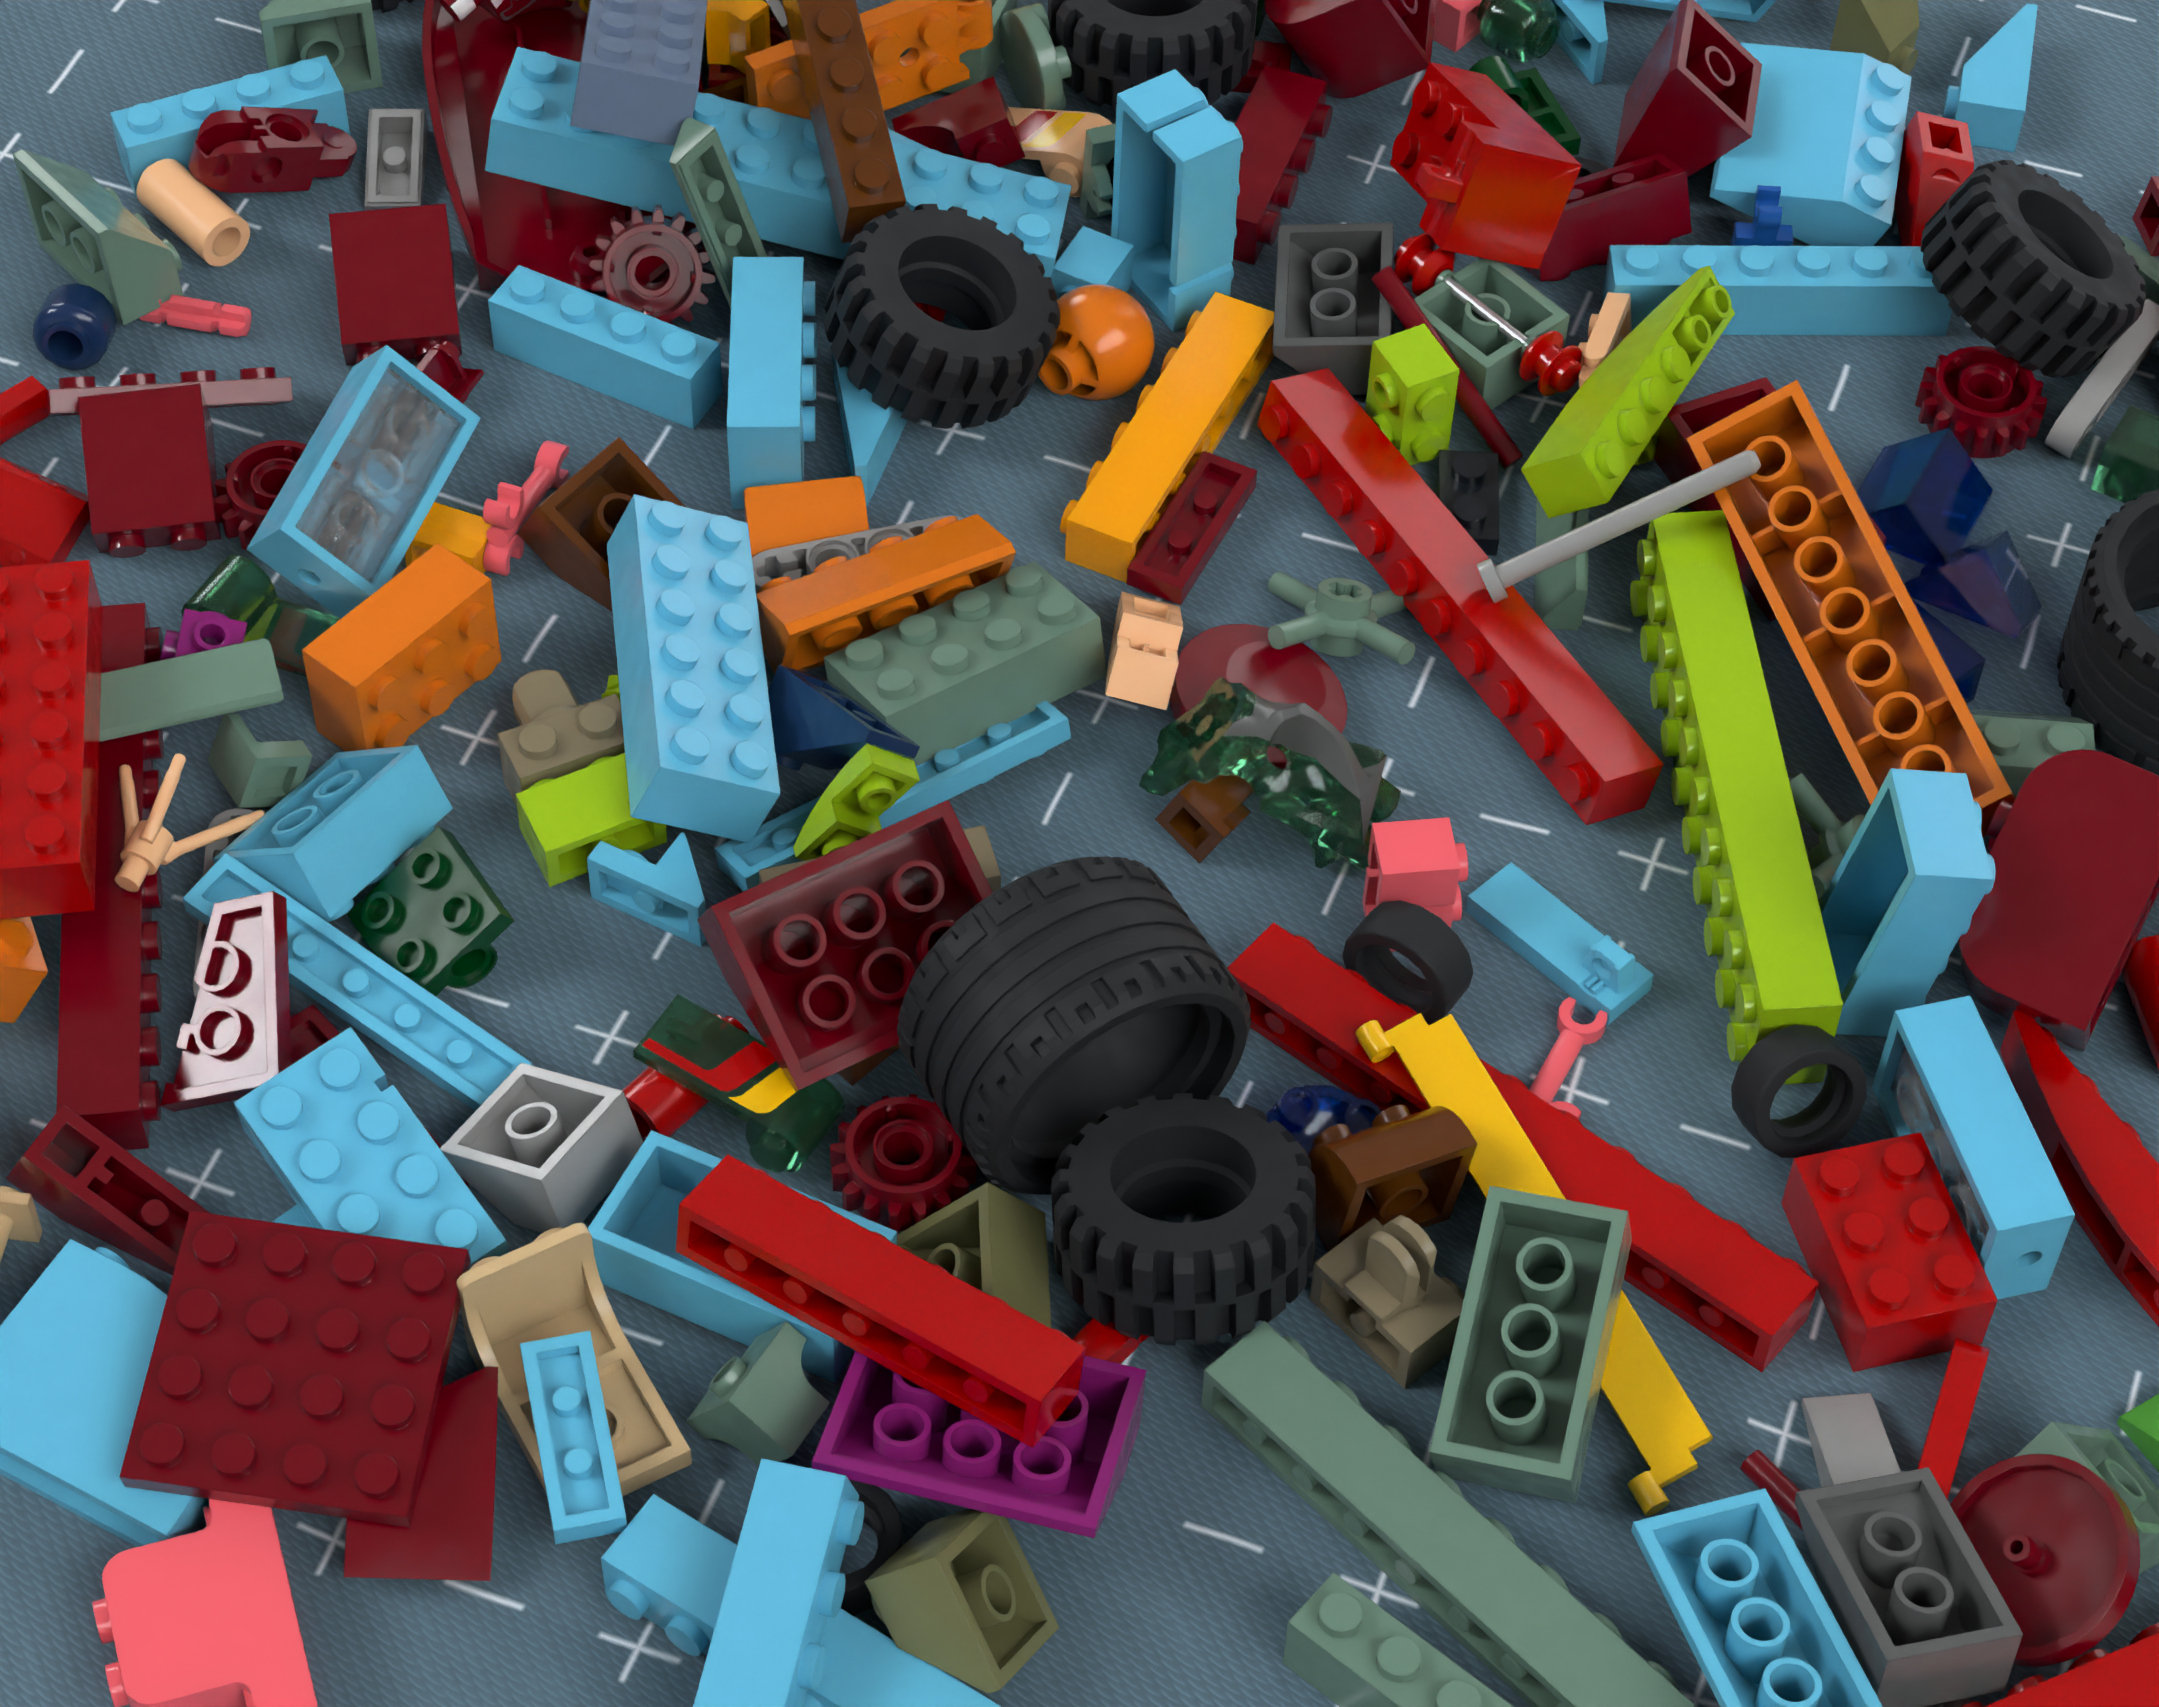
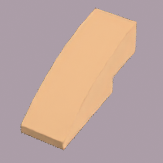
M1121 592L1109 654L1106 696L1163 710L1167 709L1179 664L1177 650L1183 631L1180 606Z

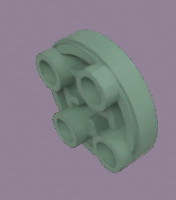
M1040 3L1006 11L1003 14L1000 23V43L1003 61L1010 84L1023 108L1063 110L1066 107V99L1062 88V80L1071 77V63L1068 53L1062 45L1054 47L1049 35V19L1045 8Z

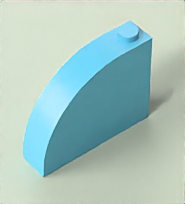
M70 1239L0 1325V1474L136 1547L203 1530L206 1527L203 1507L209 1505V1499L125 1487L119 1477L167 1295L149 1280L132 1271L128 1264L113 1251L104 1247H97L94 1251Z

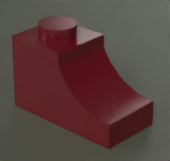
M994 76L891 119L896 133L944 154L980 163H990L997 167H1003L1026 157L1013 116Z

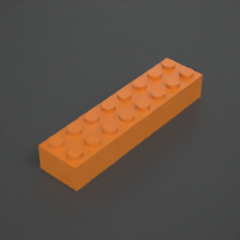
M1798 380L1686 438L1702 470L1745 450L1756 452L1761 463L1759 470L1755 474L1714 492L1870 805L1874 801L1891 768L1966 773L1973 801L1978 802L1981 807L1982 837H1985L2002 800L2013 804L2016 798Z

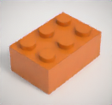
M437 543L304 647L302 654L317 732L345 752L403 746L411 734L432 717L443 714L450 707L453 700L477 681L487 678L502 661L491 579Z

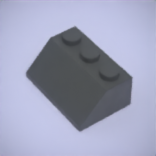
M1393 223L1279 225L1273 355L1302 374L1329 368L1351 395H1367L1372 343L1375 340L1394 334V311L1371 280L1376 273L1387 266H1391L1394 270Z

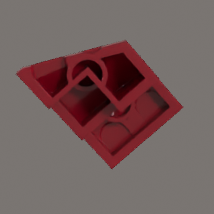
M486 1366L441 1388L410 1527L346 1518L343 1577L491 1581L498 1367Z

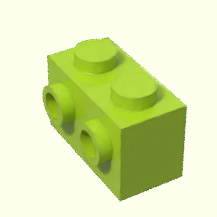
M1425 324L1373 341L1365 412L1410 465L1433 460L1439 456V450H1449L1459 368Z
M625 753L615 757H601L583 769L556 779L547 778L540 780L527 790L516 793L520 831L549 887L588 873L587 857L600 840L621 850H632L637 853L667 842L665 824L631 817Z

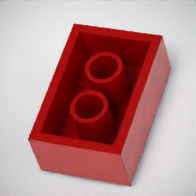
M1921 1132L1793 1159L1781 1204L1813 1279L1819 1282L1817 1289L1853 1372L1952 1351L1956 1338L1978 1345L1982 1344L1998 1300Z

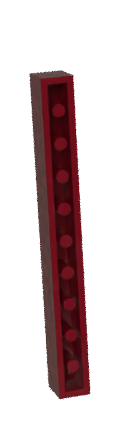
M145 603L102 606L101 673L160 660L164 642L161 627H150ZM162 728L99 742L95 910L62 913L56 1113L63 1104L125 1150L149 1148L150 1121H160L159 1085L157 1080L150 1081V1067L161 1066V1040L158 1026L150 1027L151 1013L161 1012L160 978L158 973H151V960L162 959L161 929L159 921H152V909L162 908L163 892L159 869L154 875H146L137 892H130L121 888L114 880L123 864L120 854L124 849L125 840L119 767L124 764L131 767L139 821L147 820L162 784L160 770H153V759H163L164 757Z

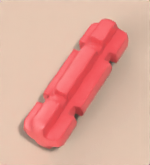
M172 294L170 299L162 304L161 299L159 300L160 308L139 318L141 321L158 324L167 321L169 326L210 333L219 330L221 335L241 337L247 336L250 331L252 313L247 307L230 304L222 306L218 302Z

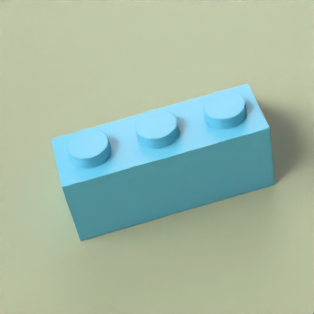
M418 745L337 752L212 860L216 863L225 853L229 854L323 920L330 922L346 914L354 906L352 898L367 885L384 879L395 868L394 861L407 849L418 846L435 829L434 825L448 814L453 807Z

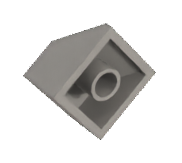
M520 1063L440 1150L456 1172L512 1223L544 1233L553 1228H565L575 1223H582L617 1184L643 1144V1140L622 1090Z

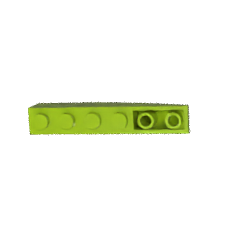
M1710 265L1697 270L1620 342L1566 404L1521 468L1548 518L1602 505L1610 501L1735 315L1730 295L1725 287L1719 284Z

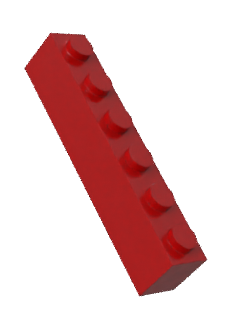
M727 1154L679 1204L676 1252L1031 1448L1035 1447L1078 1394L1086 1347L1071 1340L1065 1333L1049 1328L1010 1307L1002 1299L990 1296L958 1279L943 1267L929 1263L895 1245L882 1234L869 1231L832 1211L824 1203L812 1200L782 1184L761 1169L753 1168Z

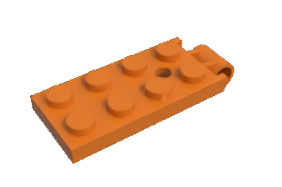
M895 0L859 14L883 111L970 79V70L964 63L960 62V54L967 50L983 48L993 39L992 0ZM792 39L744 57L749 105L766 107L776 112L811 120ZM911 48L907 54L900 57L906 49Z

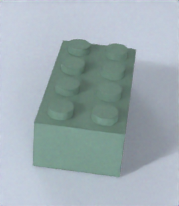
M1036 561L1024 566L1015 567L996 579L972 590L960 592L950 600L919 614L910 615L891 627L867 638L853 641L847 647L823 657L829 682L920 746L916 757L911 759L914 760L916 766L933 759L935 754L943 749H954L986 734L988 728L997 723L1007 724L1035 711L1036 705L1045 700L1052 703L1107 676L1100 617Z
M1489 1186L1429 1451L1435 1471H1441L1451 1479L1576 1504L1632 1242L1628 1211Z

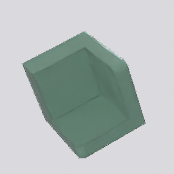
M228 713L222 717L207 761L238 808L275 806L304 781L313 755L302 740L257 742L239 714Z

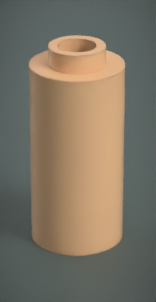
M162 159L151 164L143 171L136 190L139 202L203 260L212 266H224L240 256L250 238L248 223L207 186L197 180L181 163L175 159Z

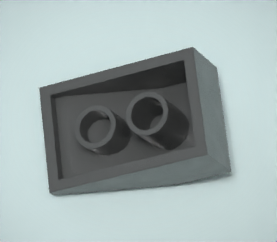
M1929 1467L1797 1491L1795 1505L1820 1591L1883 1707H1924L2005 1690L2023 1633Z

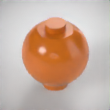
M1104 284L1080 286L1068 291L1056 300L1060 309V325L1056 331L1057 337L1038 373L1044 385L1056 394L1066 395L1069 393L1075 397L1092 401L1116 398L1135 387L1150 367L1155 346L1152 323L1144 307L1127 292Z

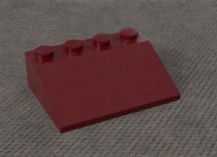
M946 800L712 905L697 921L725 980L795 1092L899 1044L897 1026L900 1008L912 977L922 960L939 938L958 919L993 892L949 800Z

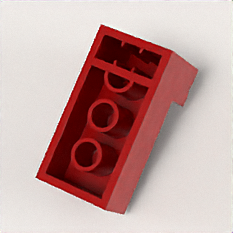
M1429 62L1423 80L1417 84L1414 90L1412 108L1403 131L1395 138L1392 148V159L1390 161V165L1427 202L1419 227L1434 239V242L1441 250L1538 270L1582 166L1486 74Z

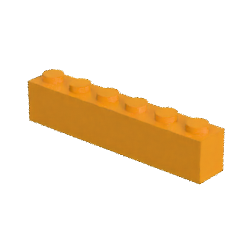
M1215 291L1202 312L1196 310L1192 314L1186 327L1183 342L1179 348L1171 347L1161 367L1160 377L1154 386L1147 384L1141 392L1136 407V414L1130 423L1122 422L1119 425L1112 441L1111 452L1105 461L1098 460L1093 465L1083 495L1079 501L1072 499L1066 506L1060 523V532L1066 535V561L1126 583L1128 566L1202 452L1206 451L1213 454L1275 356L1273 355V311Z

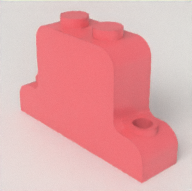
M209 1499V1505L203 1507L207 1525L203 1530L128 1549L116 1554L108 1561L102 1573L105 1598L92 1601L102 1645L110 1642L115 1643L118 1662L105 1665L114 1707H124L130 1705V1707H318L272 1508Z

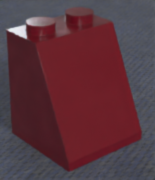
M1680 0L1625 95L1613 167L1660 152L1686 170L1687 177L1752 137L1762 64L1694 0Z
M446 203L329 214L341 345L346 365L358 364L385 345H388L406 360L415 359L418 363L426 355L431 345L440 344L442 341L453 343L459 349L460 355H462L453 249Z
M192 384L78 397L91 532L99 553L109 552L113 557L129 558L144 554L146 548L170 545L174 550L191 551L205 547L207 541L220 540L221 528L214 499L217 497L215 489L217 473L214 432L201 385Z

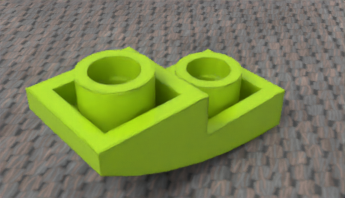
M866 743L836 775L812 809L793 846L795 857L805 861L816 859L881 830L879 816L920 781L914 760Z

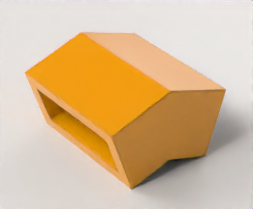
M708 0L705 21L708 64L731 65L746 74L744 57L771 47L769 4L763 0Z
M434 502L405 553L406 566H409L435 544L439 543L484 574L486 570L483 567V557L488 542L486 533L491 525L485 523L481 516Z

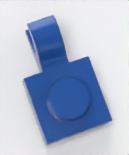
M1757 186L1753 223L1735 222L1731 246L1793 245L1792 225H1780L1782 207H1778L1781 186Z

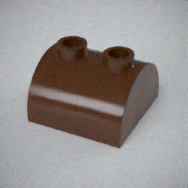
M1395 1105L1378 1114L1373 1120L1371 1128L1352 1134L1347 1125L1337 1124L1325 1129L1316 1136L1308 1157L1311 1161V1171L1315 1175V1227L1327 1252L1374 1217L1384 1226L1390 1220L1402 1215L1410 1218L1421 1228L1450 1219L1477 1147V1142L1471 1132L1453 1111L1443 1106H1435L1411 1114L1405 1105Z

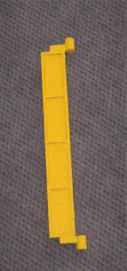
M1419 1013L1384 1032L1377 1020L1369 1021L1356 1030L1355 1036L1372 1063L1380 1062L1389 1057L1393 1052H1396L1429 1108L1435 1106L1446 1107L1464 1122L1477 1142L1468 1172L1485 1200L1487 1199L1489 1186L1566 1200L1452 1014L1429 1026L1422 1014ZM1621 1289L1600 1389L1649 1468V1471L1643 1472L1630 1480L1627 1486L1645 1516H1650L1664 1509L1670 1502L1662 1488L1698 1468L1691 1452L1712 1441L1713 1436Z

